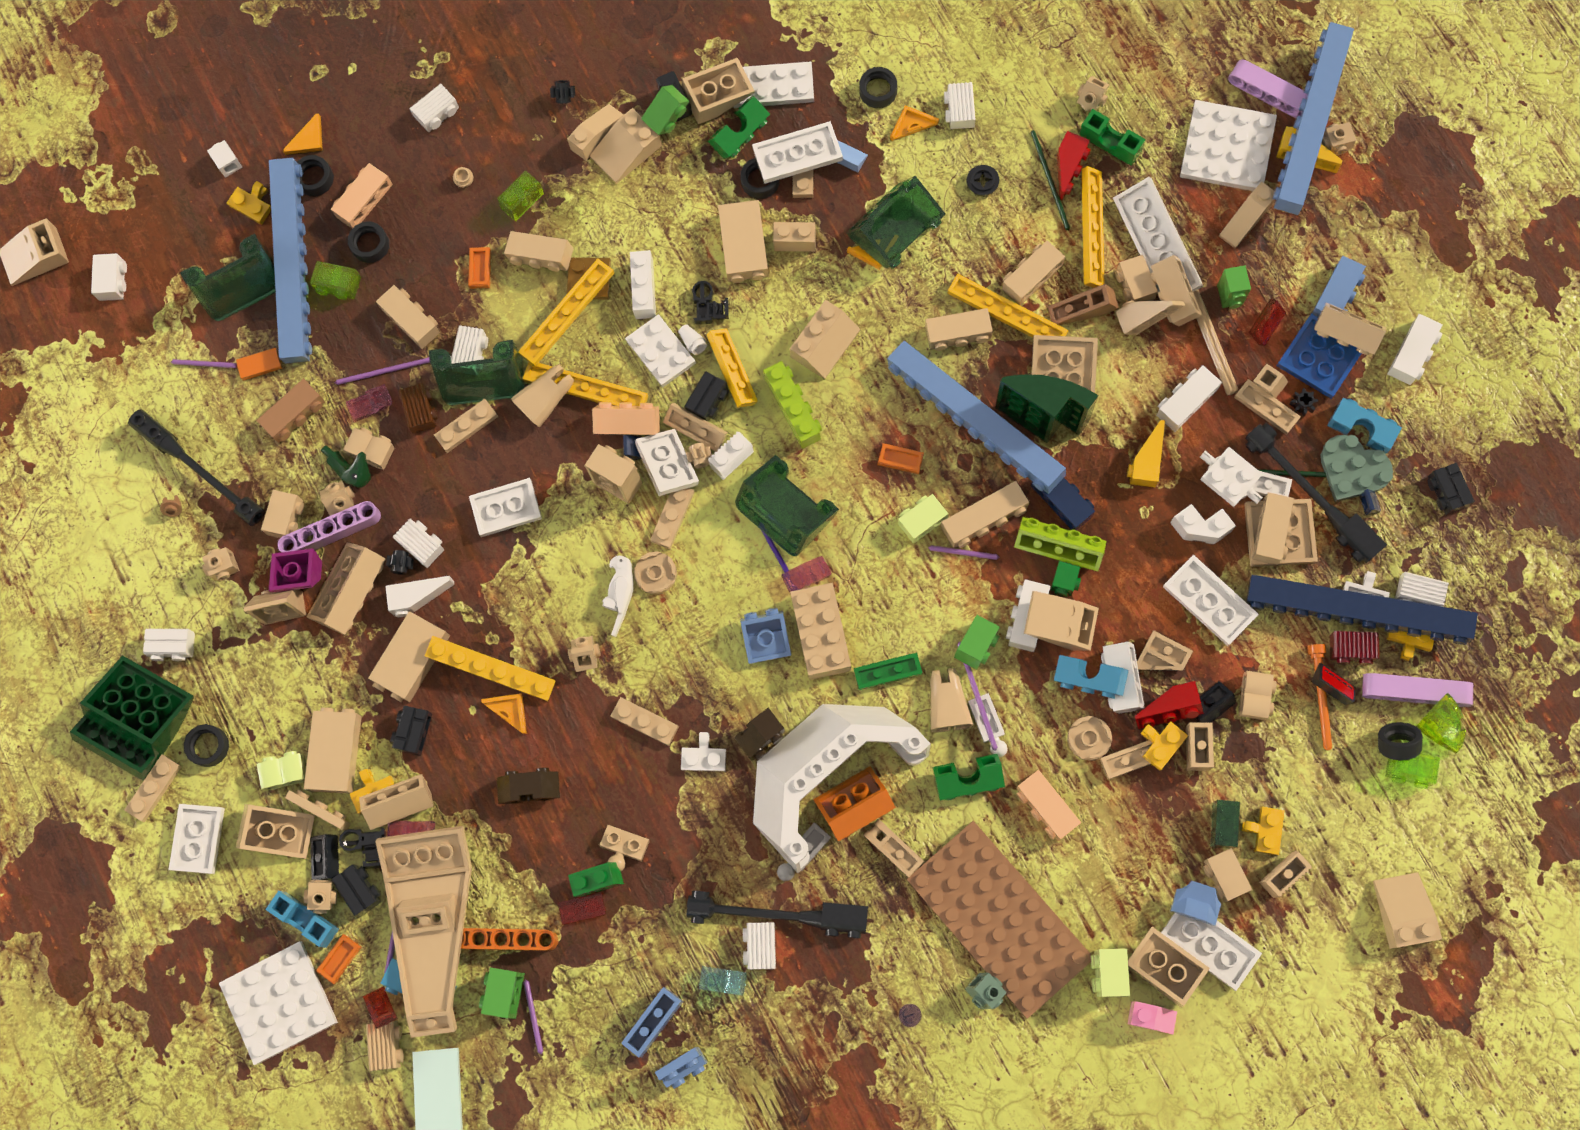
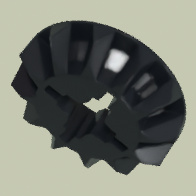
M978 165L969 171L966 183L969 190L974 192L975 196L982 195L985 197L988 194H993L998 189L1000 179L993 167ZM982 174L985 181H987L984 187L981 185V182H977L980 181Z

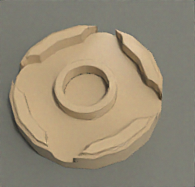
M656 551L649 552L638 560L634 569V576L638 586L646 593L654 595L663 594L674 585L677 570L672 558Z
M1086 716L1079 718L1072 724L1068 731L1067 741L1074 755L1082 760L1092 761L1100 759L1108 752L1112 742V734L1110 728L1103 720Z

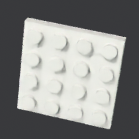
M1195 100L1180 177L1254 191L1261 182L1264 183L1277 115Z
M302 941L219 983L253 1065H258L338 1023Z

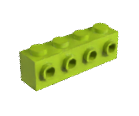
M780 361L764 369V378L801 448L804 449L820 441L822 427L817 419L813 420L811 413H813L808 401H803L801 397L803 392L799 384H794L791 379L794 376L790 367H785L783 362Z
M1023 517L1014 548L1098 571L1104 555L1106 541L1097 536L1084 535L1076 530H1067L1055 524H1046L1034 518Z

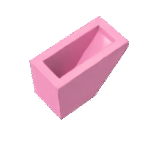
M1131 1001L1127 1024L1173 1035L1177 1011Z

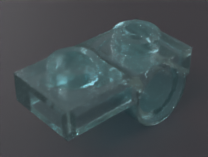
M702 966L699 989L744 996L747 973Z

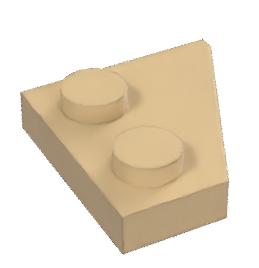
M1153 630L1137 660L1138 670L1183 671L1193 651Z

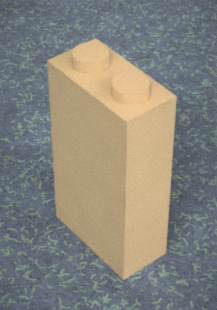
M759 200L718 205L728 282L740 283L746 279L762 280L765 277H769Z
M409 611L368 678L374 682L372 686L382 692L385 689L392 692L391 697L401 703L403 699L410 702L435 660L425 657L432 636L447 641L450 635Z
M321 708L320 711H313L304 782L305 790L345 794L353 792L362 717L355 713V710L342 709V712H334L332 708Z

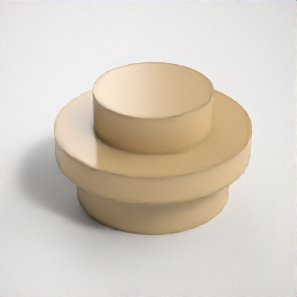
M464 167L456 169L453 174L454 183L462 188L471 185L474 179L471 170Z

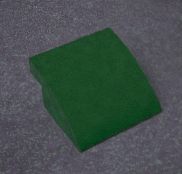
M1029 374L1013 375L1001 379L995 408L1048 443L1061 424L1077 435H1080L1090 421L1099 395L1085 387L1057 377Z
M122 655L80 702L84 716L72 728L70 735L73 741L144 781L161 754L164 755L179 731L194 696Z

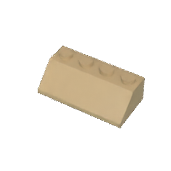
M347 542L307 618L345 635L351 629L355 615L363 607V600L367 593L372 590L377 574L382 571L385 558L366 547Z

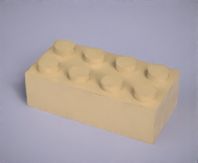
M833 583L791 591V599L809 680L852 671Z

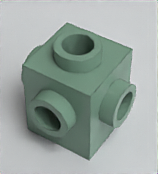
M979 973L965 988L973 998L972 1002L980 1009L997 1008L1003 1002L1002 998L1007 993L1002 988L1001 981L991 976L990 973Z

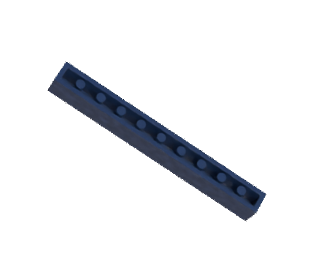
M1251 575L1246 603L1257 610H1263L1265 607L1273 609L1275 613L1285 614L1286 611L1294 612L1295 616L1298 617L1312 615L1317 616V619L1321 621L1335 619L1340 620L1339 623L1344 625L1358 623L1362 624L1363 628L1376 629V627H1381L1390 633L1404 631L1407 632V635L1413 637H1421V634L1428 635L1432 640L1443 641L1444 638L1451 639L1453 643L1466 645L1467 642L1470 643L1474 639L1478 616L1476 612L1258 575Z

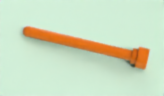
M1325 644L1307 646L1308 655H1311V659L1314 660L1315 671L1319 663L1323 664L1324 654H1326ZM1316 686L1323 748L1329 751L1332 749L1327 694Z

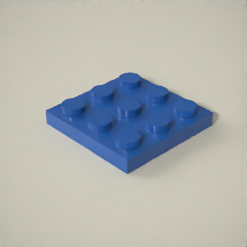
M1311 313L1278 362L1277 367L1332 399L1362 353L1358 352L1355 346L1349 344L1346 347L1337 343L1336 338L1331 336L1324 338L1318 335L1317 330H1314L1318 317Z

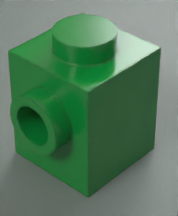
M1059 561L1050 590L1055 591V594L1058 596H1072L1073 591H1078L1081 578H1078L1080 567Z

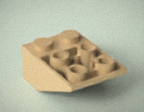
M47 218L27 226L0 249V256L11 286L69 263L57 228Z
M1032 591L1024 634L1072 651H1091L1099 608L1080 601Z

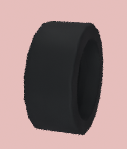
M873 67L863 73L859 81L862 101L872 108L889 106L897 95V79L894 73L884 67ZM883 79L890 84V91L884 96L876 97L867 92L866 86L871 80Z
M308 155L297 161L301 165L302 175L308 168L313 166H319L324 170L322 180L314 185H305L302 182V177H300L303 194L319 196L330 189L333 184L334 175L331 167L322 157Z
M756 158L746 162L741 170V185L744 192L756 199H765L772 196L778 189L779 180L772 181L769 185L762 188L751 186L748 176L752 171L759 169Z
M371 221L361 222L350 231L348 246L358 260L365 263H375L387 254L389 239L383 228L377 223ZM371 232L378 234L380 243L374 250L361 252L358 249L357 242L362 235Z
M1395 722L1380 728L1378 732V749L1383 756L1400 761L1410 760L1421 754L1423 735L1418 727L1409 723ZM1400 739H1401V740H1407V741H1409V742H1406V743H1396V742H1392V740H1400Z
M208 724L198 725L191 729L183 743L184 753L187 758L194 764L204 767L215 766L222 762L229 750V740L226 734L221 729ZM204 733H211L218 739L217 751L209 758H201L195 752L196 740Z

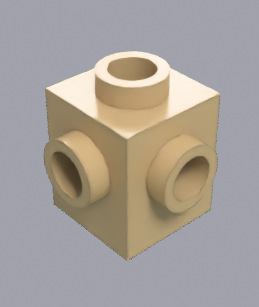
M1091 76L1085 85L1082 84L1077 92L1079 96L1077 103L1084 110L1090 112L1092 109L1103 108L1108 99L1106 93L1110 85Z
M1350 122L1340 125L1337 123L1332 124L1325 129L1321 143L1335 155H1342L1351 150L1356 142Z
M343 481L333 482L325 489L319 491L321 501L330 516L354 506L352 498L355 495L351 487H346Z
M226 547L211 550L208 552V555L202 557L204 562L202 568L205 575L215 581L226 580L231 574L240 571L233 552Z
M593 636L578 637L571 640V649H568V656L570 662L574 663L576 672L597 668V657L601 655L599 645L594 644Z
M310 880L308 882V890L304 891V903H307V910H313V913L323 914L327 913V910H330L333 904L337 903V891H333L334 884L331 880Z

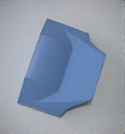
M1191 881L1184 888L1176 889L1170 911L1215 926L1221 903L1217 898L1216 888Z

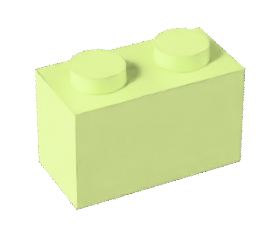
M933 494L929 497L923 496L916 502L917 506L911 510L907 508L899 515L898 525L913 544L948 518L947 511Z

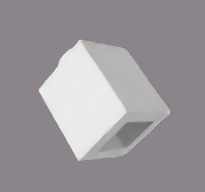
M225 140L214 144L212 148L207 150L225 178L242 168V165Z

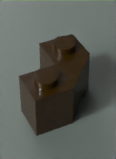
M767 708L746 725L747 729L739 732L734 738L751 761L754 759L758 761L767 754L768 744L771 742L776 744L784 737L785 729L771 710Z
M537 768L536 772L518 773V771L505 772L504 776L497 777L498 804H519L527 801H550L560 798L558 772L549 771V768Z

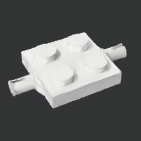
M1230 447L1216 459L1206 450L1199 457L1210 465L1200 480L1233 507L1246 496L1256 504L1263 498L1253 490L1255 483L1263 474Z

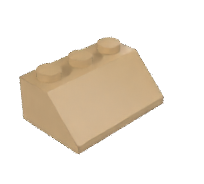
M825 300L791 346L790 357L818 376L826 379L860 332V328L843 310Z

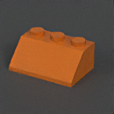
M870 766L813 799L838 841L896 808L887 789Z

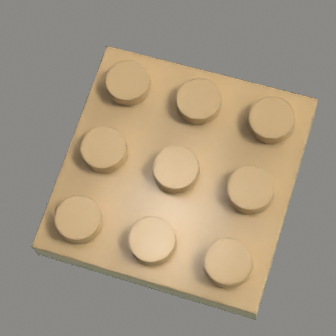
M1034 335L1031 375L1057 377L1071 381L1095 393L1098 338Z
M1294 499L1293 505L1296 506V511L1293 519L1290 518L1289 526H1292L1290 538L1286 539L1285 542L1288 552L1285 560L1282 559L1278 565L1316 564L1318 559L1311 499ZM1254 501L1245 502L1244 504L1250 567L1275 566L1274 564L1252 560L1263 501H1259L1258 504Z

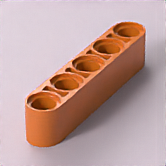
M464 928L461 949L551 951L558 945V936L553 931L542 929ZM479 933H483L485 936V940L481 945H477L475 942V938ZM504 933L507 936V942L500 946L497 939L500 934ZM523 934L529 936V943L526 946H522L519 941ZM549 934L552 942L549 946L545 947L542 944V937Z

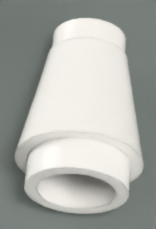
M683 325L679 329L678 333L689 353L699 355L706 349L705 338L689 327V325Z

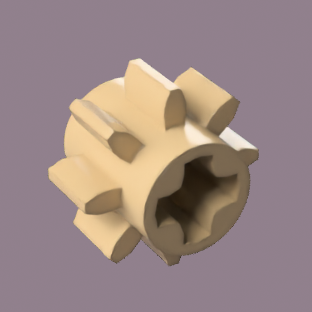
M704 443L691 445L689 447L690 452H686L688 462L691 465L694 464L696 469L708 466V459L712 458L710 446L705 447Z

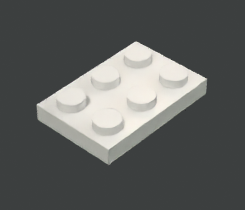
M659 314L625 338L626 342L662 388L696 364L694 358Z
M675 429L636 439L635 445L658 496L698 485L699 480L691 463L687 460L686 452Z
M530 478L469 496L480 537L542 519Z
M179 804L169 870L215 874L225 808Z

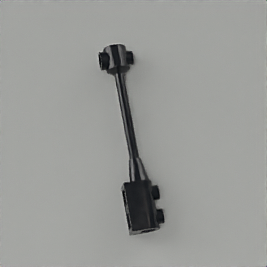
M139 409L131 415L128 420L130 427L163 454L167 453L180 459L235 505L234 513L248 525L254 526L263 518L265 514L263 508L249 497L240 499L187 455L177 442L178 438L147 412Z
M1268 423L1259 424L1245 437L1248 441L1245 443L1246 448L1253 454L1256 451L1259 454L1268 453L1325 511L1324 513L1338 534L1335 539L1341 546L1346 547L1349 545L1353 550L1351 556L1358 563L1362 561L1368 563L1387 546L1357 513L1348 518L1335 506H1331L1274 447L1275 437L1278 434Z
M692 891V894L688 896L686 916L691 918V923L704 924L705 919L709 920L715 913L799 921V923L825 930V935L839 936V932H846L849 938L861 939V934H866L868 906L823 902L822 910L793 912L717 905L712 897H709L710 892Z

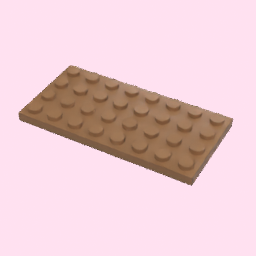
M974 821L906 879L984 971L1001 981L1002 988L1007 992L1005 995L1026 1019L1034 1014L1091 962L1090 952Z

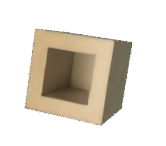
M1268 364L1264 366L1254 379V383L1274 398L1279 395L1288 383L1282 373Z

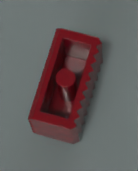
M1333 631L1329 636L1330 660L1337 661V664L1347 665L1351 664V661H1359V665L1367 666L1373 665V662L1379 659L1378 632Z

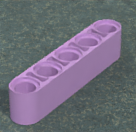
M1241 59L1237 62L1228 77L1232 85L1294 118L1301 116L1302 111H1299V106L1302 98L1306 99L1307 96L1304 90L1249 61Z
M371 502L359 503L281 537L278 541V549L280 552H288L286 549L290 543H294V547L290 551L311 548L314 550L378 523L381 513ZM372 509V515L369 517H365V513L368 510ZM353 518V522L346 526L347 519ZM333 526V531L326 534L327 528ZM313 534V540L307 543V537Z
M1366 673L1363 674L1362 697L1471 707L1473 706V683Z

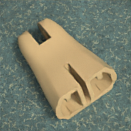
M559 364L550 368L537 380L511 398L518 408L538 427H541L573 385L574 379L570 375L565 376L558 384L554 382L564 371V368Z
M955 668L948 669V683H941L942 678L939 670L932 671L930 680V721L932 732L950 731L951 726H953V730L968 729L973 726L960 678Z

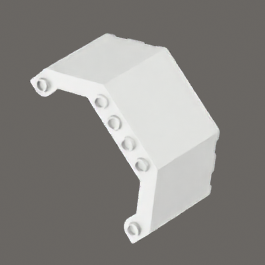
M822 704L757 761L753 824L797 873L809 863L810 859L808 844L798 833L800 800L866 742L888 743L911 766L919 765L929 756L931 743L914 726L887 708Z

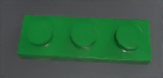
M917 652L854 668L859 690L923 674Z

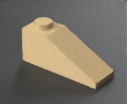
M610 104L606 105L582 122L567 138L570 149L587 161L593 150L624 114Z
M1261 182L1223 229L1219 237L1236 248L1274 204L1275 200L1272 198L1275 191Z
M1132 300L1124 303L1123 307L1116 311L1123 333L1137 335L1184 307L1185 304L1181 301L1134 302Z

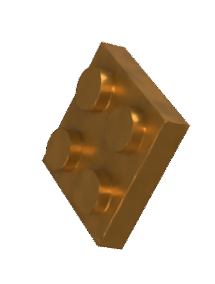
M571 257L568 267L567 294L597 258ZM598 258L611 268L610 258ZM610 279L593 299L609 300Z

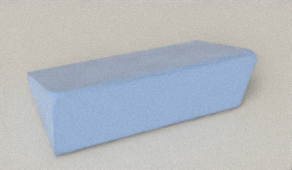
M838 141L843 161L837 163L859 172L868 154Z

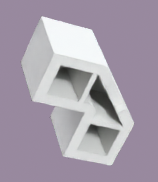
M1192 504L1175 515L1171 521V525L1183 540L1203 541L1208 544L1217 543L1231 533L1236 526L1223 509L1205 521Z

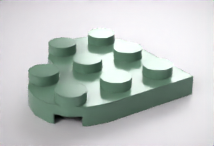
M1337 435L1330 438L1323 446L1320 454L1321 463L1326 473L1334 502L1358 497L1366 489H1370L1373 492L1382 490L1393 478V467L1385 452L1373 449L1364 450L1362 444L1354 435Z

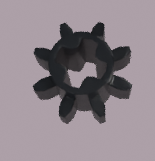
M569 80L555 81V86L550 88L551 98H556V103H570L571 98L575 96V86H570Z
M1303 388L1300 394L1294 392L1292 397L1295 400H1291L1289 405L1294 406L1295 413H1302V416L1305 417L1307 411L1310 413L1315 411L1313 405H1316L1318 400L1314 399L1313 391L1310 393Z
M394 550L392 556L387 555L386 566L391 568L390 572L393 574L406 575L408 569H413L414 559L409 557V552Z

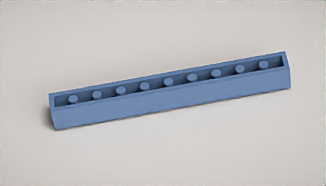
M1330 22L1327 29H1323L1319 41L1322 44L1321 47H1317L1314 55L1317 61L1316 64H1312L1309 76H1312L1311 81H1307L1304 93L1307 96L1306 99L1302 98L1299 106V111H1302L1301 116H1297L1293 127L1297 130L1295 134L1292 133L1288 146L1292 147L1290 152H1286L1283 161L1286 167L1285 170H1281L1278 181L1281 182L1280 188L1276 187L1272 198L1276 200L1275 209L1298 215L1304 205L1354 28Z
M294 158L269 160L279 359L285 364L310 361L309 355L312 354V345L308 338V335L311 334V326L307 320V315L310 314L309 303L306 302L309 287L307 282H305L308 268L304 262V255L307 254L305 243H303V235L306 234L304 223H302V216L305 214L304 206L301 203V196H303V187L300 184L302 168Z
M903 341L887 358L888 369L895 376L900 375L904 378V382L913 389L915 387L919 390L920 395L925 400L934 402L940 412L943 414L948 413L955 424L958 426L963 425L974 439L979 438L984 442V446L989 451L998 453L1005 464H1011L1017 468L1018 474L1023 478L1028 477L1032 480L1033 485L1039 491L1044 490L1049 494L1066 476V468L906 341Z

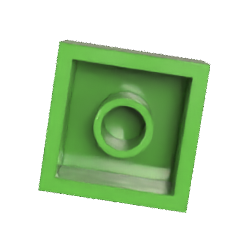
M490 967L489 972H486L484 977L485 995H481L479 1008L482 1009L481 1014L516 1019L525 973Z

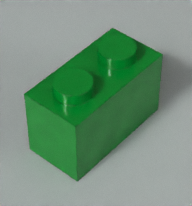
M607 862L568 875L573 897L588 896L624 884L621 870L616 862Z

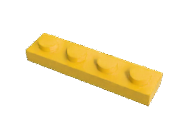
M728 330L709 331L706 336L737 408L755 405L758 400Z

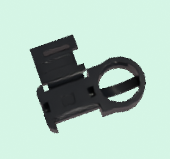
M707 281L695 283L692 292L693 302L697 304V318H693L694 323L701 324V322H705V324H711L716 319H729L728 298H725V301L717 303L713 301L714 293L710 283ZM704 287L710 290V294L707 297L704 296ZM698 288H700V298L696 296Z
M381 827V831L365 833L361 829H348L340 835L339 843L344 851L347 853L362 851L365 854L363 868H381L375 841L378 838L386 837V831L383 827ZM349 834H356L359 837V840L344 841L345 837ZM356 845L354 848L344 847V846Z

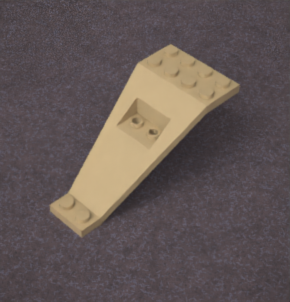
M457 826L378 838L375 842L385 883L410 1036L412 1038L455 1032L457 1025L453 1011V1001L472 872L464 827ZM434 914H439L441 919H437ZM413 917H417L419 922H415Z

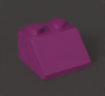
M311 548L273 553L271 557L269 592L312 588L321 580L322 560L315 550Z

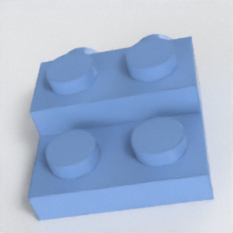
M778 608L765 610L766 614L758 616L757 612L746 613L744 618L740 619L749 664L791 656L783 611H778Z
M695 1047L657 1070L655 1074L659 1080L663 1081L666 1088L672 1086L675 1089L685 1083L684 1077L691 1073L695 1077L705 1070L704 1065L708 1062L700 1048Z

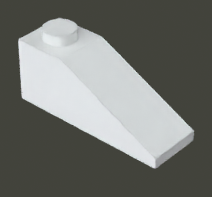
M450 576L388 585L386 586L388 611L396 617H405L409 611H417L452 587L454 580Z

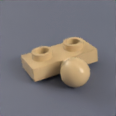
M607 825L600 847L616 853L609 858L608 862H616L618 868L622 871L625 867L624 856L642 862L649 839Z

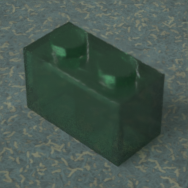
M1216 800L1213 802L1210 847L1235 849L1238 847L1240 802Z

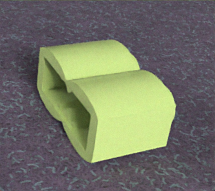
M297 751L286 752L284 757L278 759L275 756L262 759L261 763L257 764L261 789L264 791H271L305 782L306 766L304 755L297 754Z

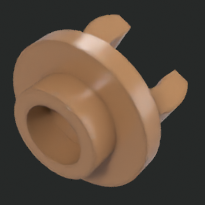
M178 495L174 496V500H168L167 497L163 498L160 505L162 514L168 517H175L181 514L182 505Z

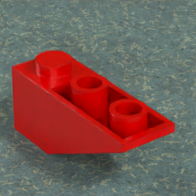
M1069 131L1066 132L1057 154L1059 198L1062 201L1066 194L1070 195L1074 186L1072 180L1074 177L1078 178L1083 167L1080 164L1082 160H1087L1091 151L1088 148L1090 140Z
M1192 681L1171 687L1135 715L1138 729L1145 728L1148 724L1154 727L1163 723L1168 724L1170 721L1174 723L1180 719H1191L1204 714L1196 682Z

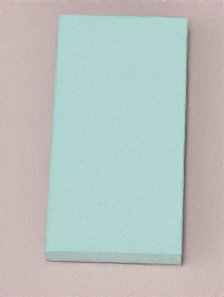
M459 1048L412 1052L416 1130H463Z

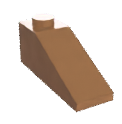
M1106 284L1048 306L1051 322L1057 325L1099 317L1119 309L1114 290Z

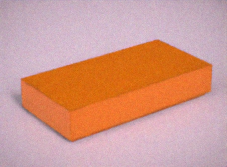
M490 247L469 248L468 287L470 289L490 288Z
M276 348L236 360L240 378L243 381L283 369Z
M883 443L878 465L919 474L924 452Z
M342 934L316 972L332 984H336L362 946L347 935Z

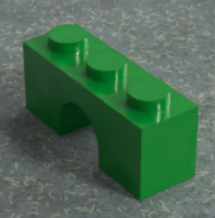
M754 96L748 98L734 112L741 121L739 132H734L726 124L721 126L707 141L723 159L735 157L741 149L739 147L743 142L745 144L754 137L753 132L757 128L760 130L768 122L766 118L770 113Z
M1092 109L1081 125L1079 136L1090 140L1094 145L1132 166L1142 152L1146 139L1129 129L1125 134L1117 132L1111 127L1109 123L1110 118Z
M998 754L976 758V770L969 776L959 775L954 763L932 767L939 800H953L959 796H973L979 792L996 791L999 788L1005 787L1002 764Z

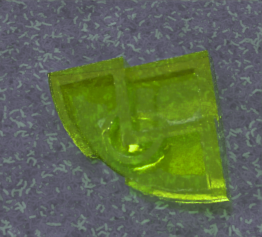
M1447 693L1416 727L1435 743L1454 753L1460 751L1465 741L1466 729L1461 730L1460 721L1463 718V714L1453 697Z

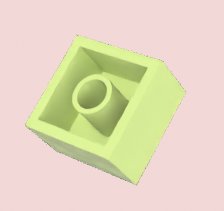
M1127 949L1095 950L1094 955H1091V969H1095L1096 977L1092 979L1093 993L1096 992L1097 997L1130 996Z

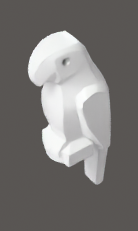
M615 556L610 561V568H614L616 573L609 584L608 596L602 600L603 607L618 612L611 634L613 637H616L633 593L632 564L624 556Z

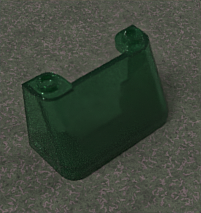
M913 176L894 186L846 234L884 268L894 269L901 263V253L925 230L937 228L942 223L940 219L946 213L919 179Z
M255 233L240 243L239 249L243 257L206 276L201 268L193 266L180 272L189 289L207 314L215 321L224 320L276 292L274 260Z
M513 340L498 342L493 348V358L460 363H452L450 354L444 349L429 350V360L441 398L449 405L481 402L483 399L490 401L512 398L524 389L522 356L519 355Z
M774 455L743 481L735 504L744 516L788 554L798 556L836 516L839 508L833 502L822 499L818 504L787 479L789 474L787 463Z

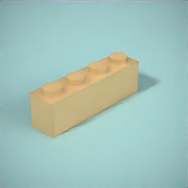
M1014 481L941 522V529L953 548L958 546L962 548L971 542L970 539L976 536L980 538L988 534L990 528L1003 526L1008 522V518L1014 515L1015 517L1023 515L1027 511L1029 501L1017 481Z

